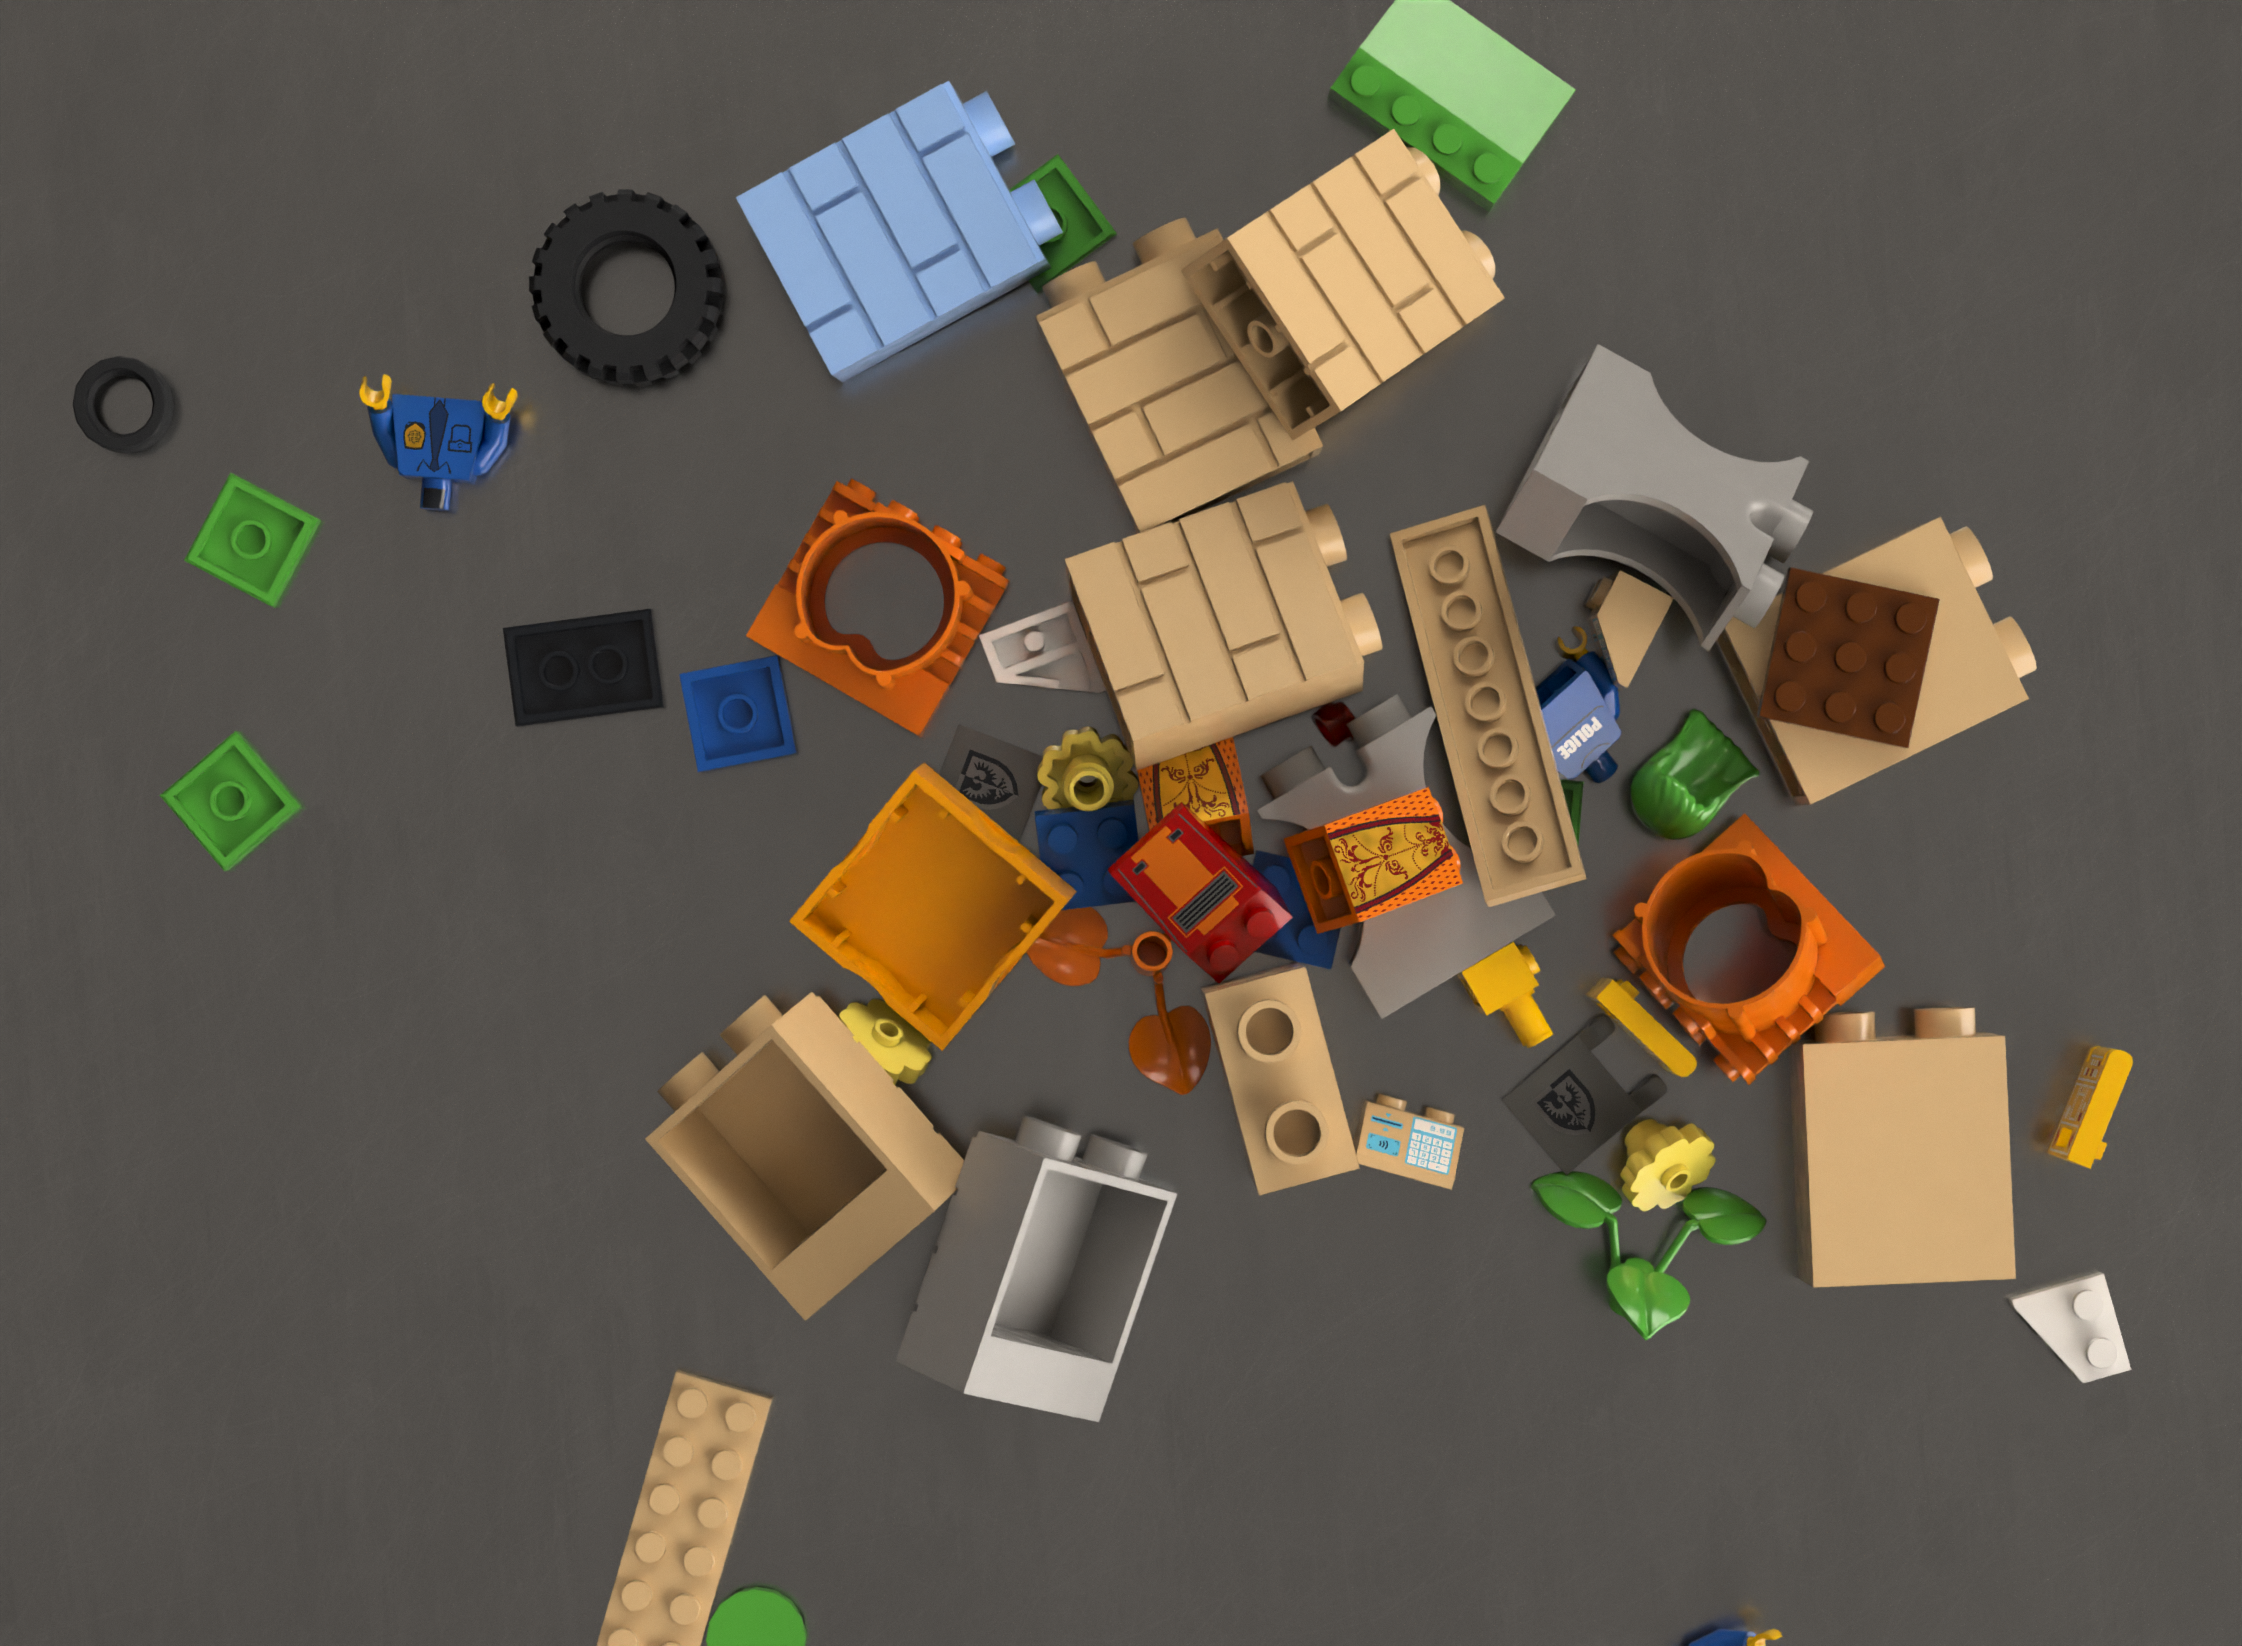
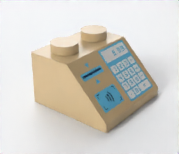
M1621 570L1610 575L1609 578L1603 576L1601 580L1598 579L1585 603V606L1592 609L1587 618V623L1598 657L1605 664L1613 685L1618 687V691L1628 688L1674 599L1668 594Z
M1378 1093L1376 1102L1365 1099L1353 1140L1358 1163L1452 1190L1464 1132L1462 1126L1453 1124L1455 1114L1431 1107H1426L1424 1115L1405 1110L1407 1101Z

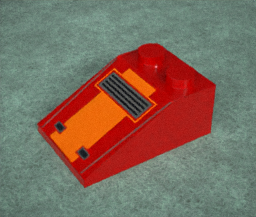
M1180 802L1108 868L1112 877L1177 946L1218 983H1221L1293 918L1277 888L1183 802Z

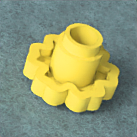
M1086 726L1079 730L1071 729L1065 731L1061 738V746L1053 745L1046 747L1043 751L1042 761L1037 768V778L1045 786L1042 791L1043 805L1049 810L1075 807L1082 811H1095L1104 807L1109 802L1133 800V795L1138 789V778L1130 770L1133 766V761L1127 746L1123 745L1122 740L1115 734H1109L1100 739L1097 730L1091 726ZM1084 776L1096 777L1092 782L1085 783L1080 780V778Z
M872 999L867 1006L858 1002H851L845 1010L840 1012L838 1018L853 1033L854 1036L852 1038L856 1042L860 1041L894 1080V1085L898 1079L904 1083L913 1084L919 1076L925 1073L932 1059L931 1053L927 1050L931 1041L889 1007L886 1002Z
M1647 1119L1638 1123L1625 1137L1628 1159L1626 1166L1620 1173V1177L1625 1182L1622 1192L1634 1207H1639L1644 1212L1654 1208L1656 1205L1661 1209H1666L1676 1202L1684 1200L1691 1193L1693 1185L1706 1180L1710 1169L1715 1164L1716 1159L1711 1154L1715 1146L1714 1142L1703 1129L1698 1128L1692 1123L1680 1130L1675 1126L1667 1127L1664 1124H1659L1654 1119Z

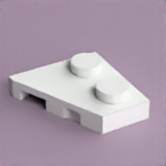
M1073 601L979 635L993 675L998 683L1093 693L1106 691Z
M2098 1272L2008 1298L2010 1306L2021 1315L2037 1333L2038 1337L2049 1349L2054 1351L2080 1382L2087 1383L2131 1370L2103 1273Z

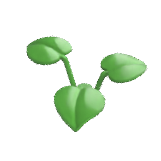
M1571 1171L1568 1175H1565L1564 1172L1548 1174L1535 1180L1531 1185V1189L1537 1193L1546 1210L1564 1224L1575 1228L1591 1229L1599 1227L1603 1222L1606 1223L1609 1229L1611 1265L1606 1277V1288L1610 1295L1608 1304L1616 1314L1625 1317L1644 1340H1648L1662 1327L1679 1319L1688 1309L1690 1302L1688 1291L1678 1280L1665 1274L1664 1271L1692 1231L1699 1229L1702 1235L1712 1243L1734 1245L1746 1242L1763 1231L1767 1222L1766 1217L1762 1216L1758 1209L1731 1192L1710 1187L1696 1189L1685 1197L1682 1205L1684 1213L1691 1220L1684 1224L1654 1269L1651 1263L1641 1258H1629L1625 1263L1620 1262L1618 1221L1612 1213L1620 1209L1622 1198L1609 1183L1588 1173Z

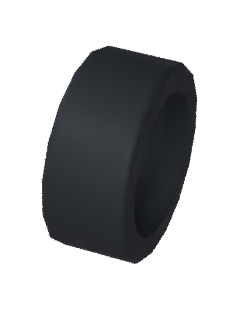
M123 356L100 360L87 369L75 387L72 404L76 422L88 439L107 450L127 454L147 450L161 440L171 425L174 410L171 388L160 372L138 359ZM123 375L135 377L143 382L150 391L153 402L152 413L147 423L136 432L124 435L112 433L103 427L96 416L94 407L96 394L101 386L111 378Z

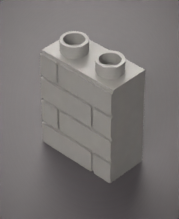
M1023 1116L1016 1140L978 1130L977 1136H972L955 1186L958 1188L957 1194L952 1195L935 1244L938 1246L937 1253H932L915 1304H918L917 1311H912L895 1362L963 1394L1099 1422L1177 1193L1140 1178L1148 1155L1147 1153L1101 1136L1091 1134L1083 1158L1075 1157L1082 1135L1029 1116Z

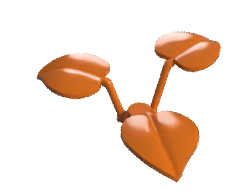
M1085 907L1061 910L1026 952L1029 959L1049 979L1061 985L1073 987L1092 983L1097 978L1100 971V957H1130L1132 966L1138 973L1152 977L1156 1007L1159 1016H1146L1140 1019L1134 1026L1129 1038V1053L1132 1062L1138 1071L1151 1081L1179 1095L1190 1093L1200 1081L1207 1067L1211 1049V1038L1205 1019L1195 1008L1180 1006L1169 1013L1167 1012L1162 973L1167 969L1172 958L1173 949L1171 941L1173 940L1166 933L1148 931L1137 937L1133 946L1124 945L1119 948L1104 949L1103 946L1107 941L1108 929L1104 919L1095 909Z

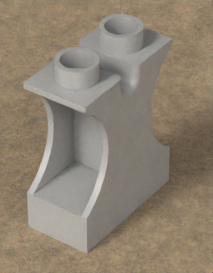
M1597 344L1560 405L1496 533L1548 562L1568 556H1595L1614 560L1640 571L1662 586L1678 602L1691 621L1700 646L1709 651L1732 617L1755 628L1773 602L1785 575L1763 562L1766 556L1769 555L1781 563H1785L1798 544L1812 517L1813 510L1792 499L1809 461L1800 456L1782 462H1757L1729 455L1708 445L1689 432L1671 414L1660 398L1650 372Z
M1396 694L1346 724L1360 747L1355 752L1364 767V777L1361 782L1354 786L1343 784L1331 766L1325 769L1311 745L1260 776L1274 800L1257 809L1262 819L1287 821L1311 829L1426 788L1423 769L1424 750L1436 713L1432 707H1428L1411 717L1401 698ZM1442 823L1449 845L1456 850L1461 864L1460 875L1463 884L1362 921L1360 923L1358 940L1348 964L1381 1019L1556 916L1543 892L1488 907L1482 892L1472 849L1459 841Z

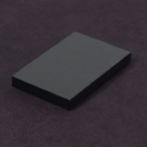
M653 609L503 628L516 727L665 708Z

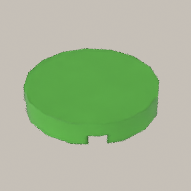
M752 1587L738 1591L720 1603L709 1621L706 1642L707 1646H805L807 1633L802 1616L792 1600L773 1589Z

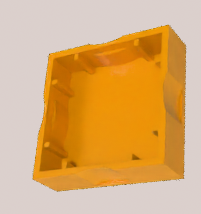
M924 762L909 775L871 821L862 838L843 861L828 873L789 922L843 968L854 972L869 982L879 992L889 1007L943 1051L1077 891Z

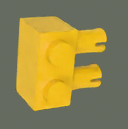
M1514 941L1457 974L1478 1012L1487 1016L1496 1010L1503 1011L1523 1046L1531 1048L1553 1035L1545 1017L1532 997V994L1535 993L1534 988L1539 986L1534 974L1541 970L1526 945L1520 944L1516 946Z

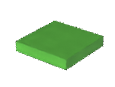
M1058 154L1010 189V192L1035 179L1063 231L1060 235L1040 245L1051 269L1028 281L1037 295L1043 291L1042 287L1046 283L1072 270L1117 236L1116 231Z
M230 473L184 561L275 608L321 520Z
M239 731L232 733L160 795L224 871L230 870L303 807Z

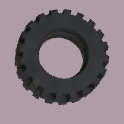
M618 189L615 195L606 196L604 192L589 196L590 202L580 207L574 203L563 212L566 217L557 225L552 222L544 233L547 238L542 248L536 247L532 263L535 265L534 276H529V292L533 295L534 305L531 307L535 320L540 324L544 332L543 335L551 347L564 360L592 379L597 378L617 386L636 384L637 387L652 385V380L662 377L667 380L679 374L678 369L688 362L692 365L702 355L700 350L707 341L712 342L718 330L716 323L719 315H723L725 304L723 298L725 281L718 261V255L699 224L685 210L676 204L672 205L664 201L661 196L649 192L646 195L636 194L633 189ZM624 242L646 245L662 255L671 268L675 285L673 302L666 316L650 330L635 335L614 334L599 327L588 315L581 295L582 278L590 262L603 250Z

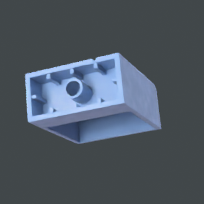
M947 81L736 197L830 374L841 382H845L1024 284L1035 276L1051 269L1040 245L1060 235L1063 231L1035 179L1010 192L992 157L1015 145V142L987 91L962 103L950 81Z

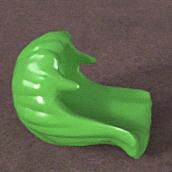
M1692 709L1677 736L1654 754L1637 771L1631 783V805L1637 818L1657 836L1671 840L1689 838L1708 826L1731 794L1746 781L1759 776L1760 772L1749 761L1748 757L1744 755L1742 749L1735 745L1730 737L1724 736L1722 730L1718 729L1702 711Z

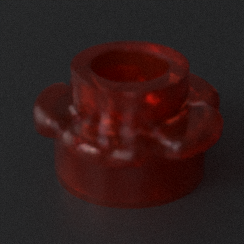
M1339 701L1336 704L1330 702L1321 705V709L1312 715L1317 729L1331 745L1336 747L1346 739L1349 742L1354 740L1346 724L1356 718L1343 702Z

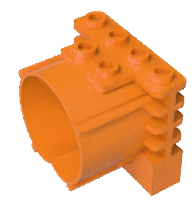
M851 478L846 486L836 481L823 507L820 508L808 533L802 539L801 545L787 565V569L779 583L775 584L746 637L922 737L950 689L952 681L1010 584V581L1002 576L1006 567L980 553L976 561L970 558L960 549L963 544L961 542L962 539L938 525H935L932 531L928 530L918 523L920 518L917 516V513L893 499L888 507L879 502H873L877 493ZM894 543L916 551L932 565L942 585L944 610L937 631L925 646L914 654L902 659L887 660L880 657L870 640L865 636L839 633L833 629L827 618L826 591L833 572L849 554L870 544Z
M1745 813L1702 852L1684 859L1671 868L1657 883L1650 894L1647 904L1638 903L1635 905V919L1622 931L1618 929L1612 935L1619 945L1613 953L1632 974L1641 969L1643 973L1639 978L1657 1002L1665 1010L1673 1004L1677 1009L1672 1014L1694 1042L1700 1046L1707 1040L1719 1053L1713 1059V1062L1732 1082L1740 1076L1747 1085L1756 1080L1755 1076L1769 1064L1773 1065L1779 1059L1778 1056L1791 1044L1795 1045L1801 1039L1800 1036L1812 1025L1820 1023L1824 1019L1823 1016L1836 1004L1841 1007L1885 967L1878 952ZM1750 904L1759 907L1766 914L1768 928L1772 935L1779 940L1791 942L1798 947L1795 957L1784 975L1766 991L1744 1001L1718 1004L1697 1000L1691 993L1685 979L1683 968L1684 952L1691 934L1707 916L1727 906Z

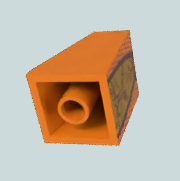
M1233 737L1137 770L1148 831L1180 802H1183L1241 856L1254 854L1249 810Z
M1429 787L1283 839L1317 934L1365 921L1463 884L1460 875L1461 864L1456 850L1449 845L1442 825V809L1438 801L1432 797Z

